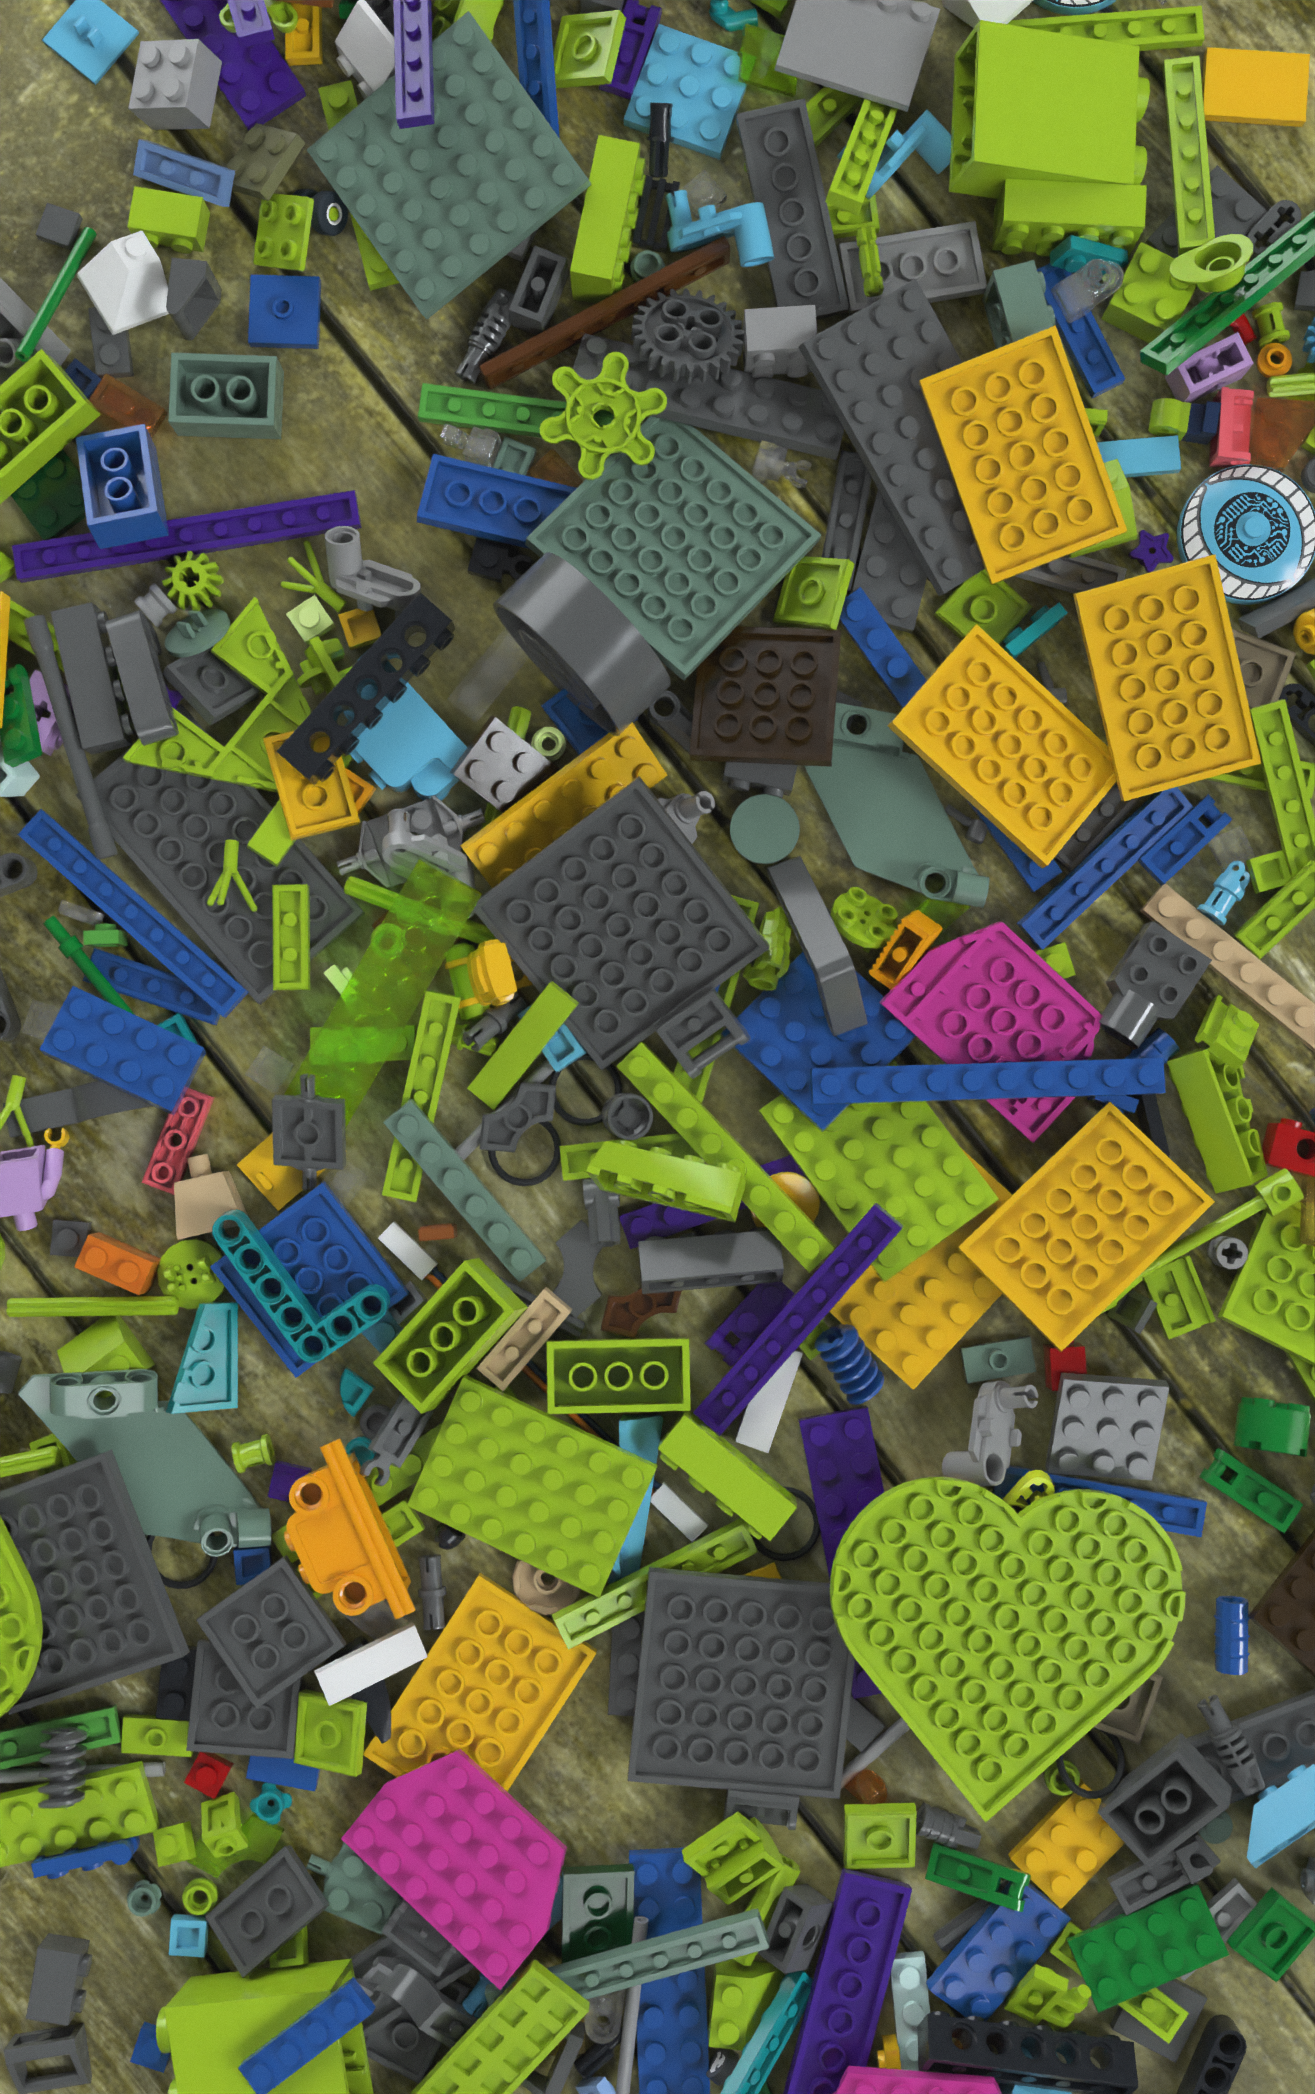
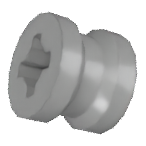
M155 582L149 587V592L145 596H138L134 600L136 605L156 627L163 623V618L167 614H174L178 610Z

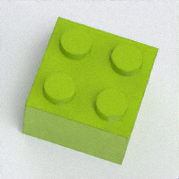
M1140 242L1101 319L1150 343L1181 318L1197 285L1182 283L1174 279L1169 270L1170 264L1175 258Z

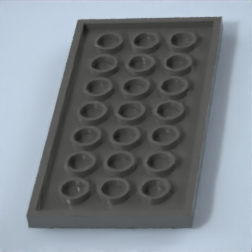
M914 279L806 340L799 346V349L938 596H941L984 570L985 567L919 385V380L961 364L962 361L918 281Z
M182 704L178 705L177 711L207 733ZM129 749L93 779L113 839L260 1005L276 992L273 990L272 885H309L310 961L365 914L354 899L344 893V888L301 839L295 841L277 867L247 848V844L273 809L256 788L127 763L123 760V757ZM77 793L76 796L81 801L79 793ZM225 840L239 841L237 870L257 906V911L255 912L250 910L232 876L224 904L218 905L217 897L212 906L207 905V900L223 872Z

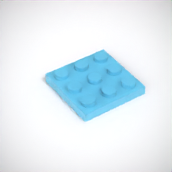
M659 24L625 113L624 126L649 134L650 102L672 103L671 138H674V142L671 143L720 160L752 75L756 58Z

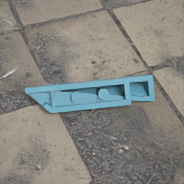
M623 1414L619 1420V1447L656 1464L663 1417L661 1415ZM654 1476L610 1573L608 1585L640 1569Z

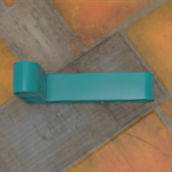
M238 1209L229 1210L214 1222L212 1233L216 1242L303 1361L308 1363L321 1361L378 1322L385 1315L390 1304V1295L383 1286L372 1284L366 1286L320 1318L253 1222L243 1211ZM225 1220H233L239 1225V1235L231 1236L225 1231ZM245 1250H256L261 1258L260 1264L253 1265L248 1263L244 1257ZM267 1278L278 1280L281 1284V1292H269L266 1289L265 1280ZM367 1296L377 1297L381 1302L382 1308L377 1311L369 1310L365 1307L364 1298ZM286 1308H297L302 1314V1321H290L285 1313ZM338 1316L349 1318L352 1323V1329L348 1331L340 1330L335 1324V1318ZM309 1336L318 1337L322 1341L323 1349L318 1351L310 1349L306 1344V1338Z

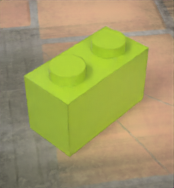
M134 186L127 227L131 234L143 231L153 248L161 245L171 247L173 250L184 254H190L192 251L204 252L210 211L203 197Z

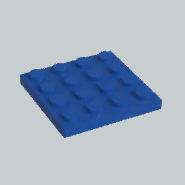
M802 952L789 965L788 971L778 979L776 989L772 991L764 990L736 1018L745 1027L751 1040L742 1046L738 1044L733 1048L823 1132L850 1104L811 1105L810 1069L888 1066L916 1036L879 1003L884 996L856 971L868 1024L834 1037L825 1018L813 971ZM728 1028L721 1033L722 1038L730 1033Z
M325 1181L258 1230L320 1318L366 1286L372 1284L383 1286L390 1295L388 1309L409 1294L405 1285ZM246 1249L244 1252L246 1261L253 1265L260 1264L261 1258L259 1253L253 1249ZM226 1255L210 1266L295 1378L315 1364L305 1362L297 1355ZM267 1278L265 1280V1286L269 1292H281V1284L278 1280L274 1278ZM367 1296L364 1298L365 1307L369 1310L377 1311L382 1308L381 1302L377 1297ZM286 1308L285 1313L290 1321H302V1314L297 1308ZM345 1316L335 1318V1324L340 1330L348 1331L352 1329V1323L349 1318ZM309 1336L306 1338V1344L310 1349L314 1351L323 1349L322 1341L318 1337Z

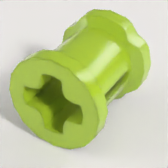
M1282 302L1262 305L1251 313L1253 320H1257L1261 336V339L1258 341L1260 348L1270 343L1282 344L1291 338L1289 330H1285L1281 315L1284 309Z
M268 1434L262 1435L259 1440L243 1444L239 1441L232 1443V1457L237 1472L244 1473L249 1467L265 1463L268 1466L274 1465L275 1451Z

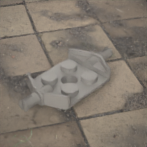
M435 795L431 796L432 798L402 808L404 809L403 818L406 811L410 814V833L425 834L429 837L440 834L447 838L448 846L462 852L460 845L463 844L464 832H467L468 828L486 823L484 816L471 821V819L483 815L481 808L466 815L457 816ZM387 814L362 822L358 852L352 857L337 861L338 867L352 863V865L339 869L341 875L360 868L362 870L366 869L387 888L409 881V879L390 871V865L385 863L382 857V840L385 835L389 834Z

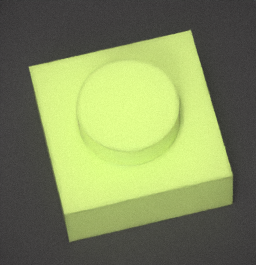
M315 595L286 613L306 645H309V639L316 636L321 637L336 627Z
M334 964L324 972L325 976L346 1001L351 1002L361 994L356 987L360 981L347 966L342 970Z

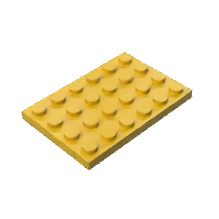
M1056 325L919 380L921 391L991 585L1127 532Z
M1215 554L1073 594L1121 801H1128L1261 764Z
M977 624L971 628L888 725L898 737L1041 868L1049 865L1116 783L1109 747Z
M1109 1102L958 1247V1250L1062 1352L1215 1201L1117 1107Z
M964 1150L963 1152L999 1200L883 1283L870 1265L829 1311L842 1324L854 1326L858 1331L859 1337L864 1341L865 1346L913 1390L1002 1294L958 1250V1247L1001 1207L1012 1194Z
M479 1573L445 1628H443L427 1653L428 1657L423 1659L391 1709V1738L382 1744L375 1734L364 1750L363 1755L395 1777H398L461 1749L508 1792L597 1654V1649L584 1641L568 1650L552 1619L546 1615L534 1612L521 1602L517 1596L482 1573Z

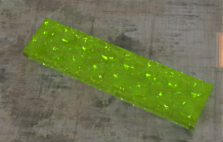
M421 857L419 858L284 1095L296 1096L301 1094L300 1076L303 1074H308V1077L310 1074L315 1075V1095L323 1098L345 1099L346 1129L482 895L481 892Z

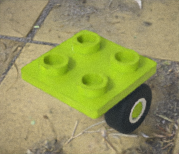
M299 189L292 195L274 193L269 201L261 199L257 237L254 246V265L303 272L305 270L311 225L321 235L336 236L344 230L347 224L348 208L339 195L333 191L317 192L312 189Z

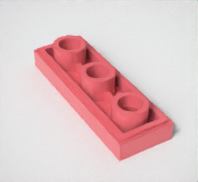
M188 1088L175 1115L173 1116L168 1113L141 1183L174 1195V1183L183 1180L188 1167L187 1158L192 1157L215 1097ZM176 1133L182 1138L179 1146L173 1143V1136Z

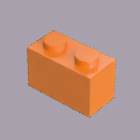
M98 1232L88 1234L74 1267L134 1294L141 1295L150 1291L156 1278L161 1258Z

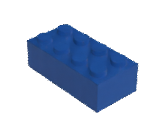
M72 986L39 1049L45 1056L173 1116L206 1054L204 1047L75 986Z

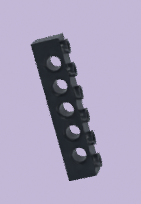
M420 592L277 752L313 785L319 780L321 782L327 780L336 768L334 763L342 754L345 756L349 755L357 747L360 741L358 739L359 735L366 728L370 730L378 724L383 717L381 711L390 701L392 703L397 702L407 690L406 683L414 675L419 677L425 672L431 663L429 658L437 649L440 651L444 650L454 638L452 632L455 630L453 621ZM413 633H424L426 640L422 645L413 647L408 644L409 637ZM398 658L402 660V666L399 671L395 673L385 671V664L390 659ZM369 684L378 686V693L374 698L369 700L361 698V691L365 686ZM347 710L354 712V720L351 724L347 726L338 725L337 719L340 713ZM320 737H329V748L321 753L315 752V741Z
M934 2011L927 2014L917 2027L919 2071L992 2076L998 2083L1080 2094H1132L1139 2087L1134 2042L1123 2041L1116 2035L1094 2037L1087 2036V2033L1081 2030H1071L1064 2033L1053 2031L1051 2027L1045 2025L1028 2028L1021 2027L1014 2021L985 2022L979 2016L955 2018L950 2017L949 2013L943 2011ZM952 2038L959 2040L964 2050L957 2048ZM987 2043L992 2044L997 2049L998 2054L991 2052ZM1021 2047L1030 2052L1032 2059L1024 2055ZM1056 2052L1065 2058L1066 2064L1058 2059ZM1090 2057L1098 2061L1100 2068L1092 2063Z

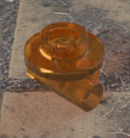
M871 1770L861 1772L845 1785V1788L862 1804H881L887 1798V1788L884 1780Z

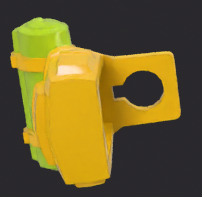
M498 939L480 943L477 950H475L474 945L469 943H457L444 952L446 957L445 968L446 970L449 969L455 996L461 997L459 1005L461 1020L478 1022L483 1018V1013L490 1008V1004L493 1006L503 1005L513 999L517 989L533 985L525 974L521 980L515 981L511 962H514V960L508 954L506 944L501 943Z

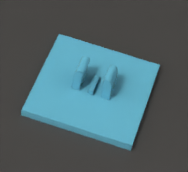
M75 0L42 41L96 85L138 36L139 31L101 0Z

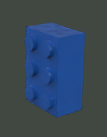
M140 424L76 437L87 526L99 548L104 549L169 536L157 450L146 425Z

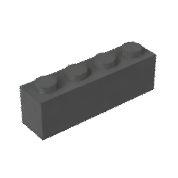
M92 602L50 612L82 749L93 755L133 745L130 735L135 733L134 724L130 714H125L122 701L127 699L121 679L117 680L115 672L117 664L112 646H109L106 621L109 619L106 612H101Z
M757 1227L749 1232L735 1233L732 1230H722L714 1235L707 1236L688 1233L680 1236V1238L673 1239L653 1236L645 1239V1241L638 1242L642 1294L782 1282L784 1266L781 1244L767 1227Z

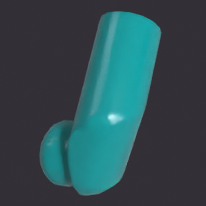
M710 0L709 15L711 19L726 31L734 32L758 27L756 8L736 12L728 6L727 0Z

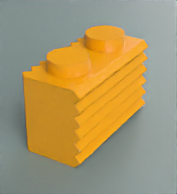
M919 910L912 911L901 919V923L897 925L898 928L890 936L891 939L887 941V945L879 953L880 956L872 964L873 967L869 969V974L890 990L911 971L924 952L931 948L943 929L941 925Z

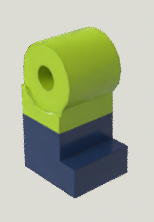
M1172 398L1154 400L1152 402L1148 431L1151 434L1162 437L1178 435L1179 441L1207 445L1216 435L1221 403L1207 401L1205 404L1181 402Z

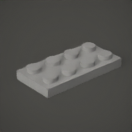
M976 221L876 237L882 271L880 275L883 278L884 285L882 295L869 298L864 294V279H862L858 253L860 250L857 246V241L839 244L838 252L850 316L914 279L918 281L929 303L984 294L987 288Z

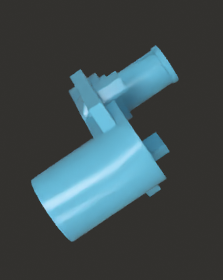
M928 109L919 116L903 135L896 130L886 140L880 161L877 164L865 196L868 200L914 150L937 175L950 164L951 134ZM846 146L837 155L838 159L842 158Z
M686 190L674 191L675 196H672V193L665 196L672 222V227L667 232L671 252L689 251L710 244L723 236L726 239L734 236L741 267L761 265L775 258L766 212L762 202L748 203L716 213L715 205H707L698 209L700 220L692 221Z

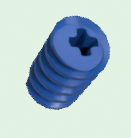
M848 1324L837 1325L827 1329L817 1337L815 1348L821 1351L822 1360L828 1362V1370L834 1373V1380L837 1383H841L840 1390L847 1394L846 1400L850 1404H862L879 1392L884 1383V1375L878 1369L876 1361L871 1357L870 1351L865 1347L864 1341L859 1337L858 1331L854 1326Z

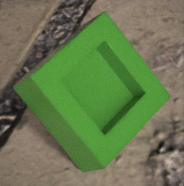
M95 924V930L83 931L84 945L93 948L128 946L127 932L116 930V924Z

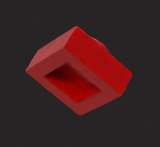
M199 1752L184 1783L215 1799L234 1763L216 1753Z

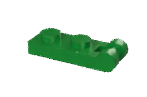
M20 664L8 668L6 673L3 725L0 729L4 763L13 768L43 755L29 676L26 669ZM13 686L14 692L10 694L9 688Z
M1217 1448L1212 1455L1215 1459L1208 1470L1206 1468L1203 1469L1199 1477L1285 1534L1303 1506V1503L1222 1449ZM1227 1466L1235 1471L1228 1483L1220 1478Z
M933 1843L925 1879L1019 1912H1023L1025 1900L1022 1899L1025 1886H1029L1031 1874L1010 1868L940 1843ZM1001 1878L1011 1881L1008 1894L999 1892Z

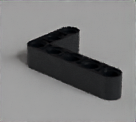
M1222 2014L1215 2015L1207 2022L1176 2094H1228L1247 2049L1246 2040L1230 2017ZM1232 2034L1230 2040L1220 2043L1224 2035ZM1218 2067L1212 2075H1205L1210 2068Z

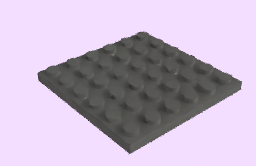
M640 776L471 905V908L495 938L501 943L506 944L508 954L540 994L553 981L579 1002L564 1024L601 1070L654 1033L658 1026L713 988L719 986L770 948L762 934Z
M112 1449L0 1491V1516L35 1585L40 1601L43 1625L42 1646L35 1672L20 1699L8 1711L9 1715L182 1658L190 1652Z
M649 1567L627 1773L628 1781L840 1799L855 1659L843 1643L833 1619L830 1602V1583Z

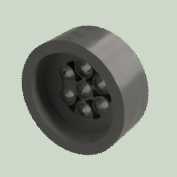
M546 552L493 603V608L501 623L540 671L560 691L564 688L569 692L566 697L576 707L580 702L581 704L578 708L587 717L614 736H619L671 684L669 675L662 662L627 617L587 577L567 561L553 553Z

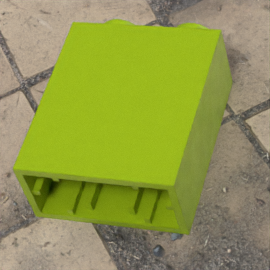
M979 20L955 54L949 192L998 199L1005 179L1140 185L1146 171L1147 151L1144 146L1136 145V123L1144 116L1150 95L1149 80L1144 77H1138L1140 46Z
M352 1959L277 1968L256 1969L251 1975L242 1978L239 1971L191 1976L170 2002L161 2008L156 2022V2040L159 2050L162 2053H171L175 2078L170 2084L168 2094H256L238 2067L246 2058L352 1977L355 1978ZM362 2022L267 2094H374Z

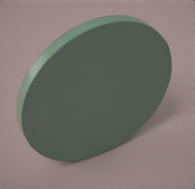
M207 609L200 612L189 610L188 614L190 616L182 621H178L177 625L171 629L165 639V648L168 653L174 657H189L214 646L225 636L230 627V619L226 612L220 609Z
M768 794L752 796L737 807L731 818L730 837L735 849L745 859L754 863L772 864L784 859L792 852L799 838L800 826L796 812L789 803L777 796Z

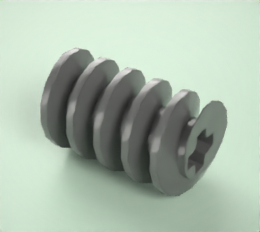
M57 1727L42 1730V1733L51 1735V1739L41 1742L40 1747L49 1749L50 1754L39 1758V1762L50 1765V1769L39 1773V1777L48 1779L49 1784L38 1788V1792L49 1795V1799L39 1802L38 1807L54 1809L73 1806L85 1798V1792L77 1787L85 1784L86 1777L77 1772L86 1768V1762L78 1759V1757L86 1754L87 1747L78 1744V1742L87 1739V1732L74 1727Z

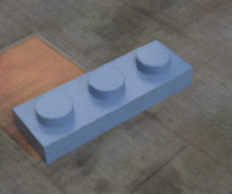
M139 139L133 175L188 195L203 197L207 202L222 207H229L235 171L166 146Z

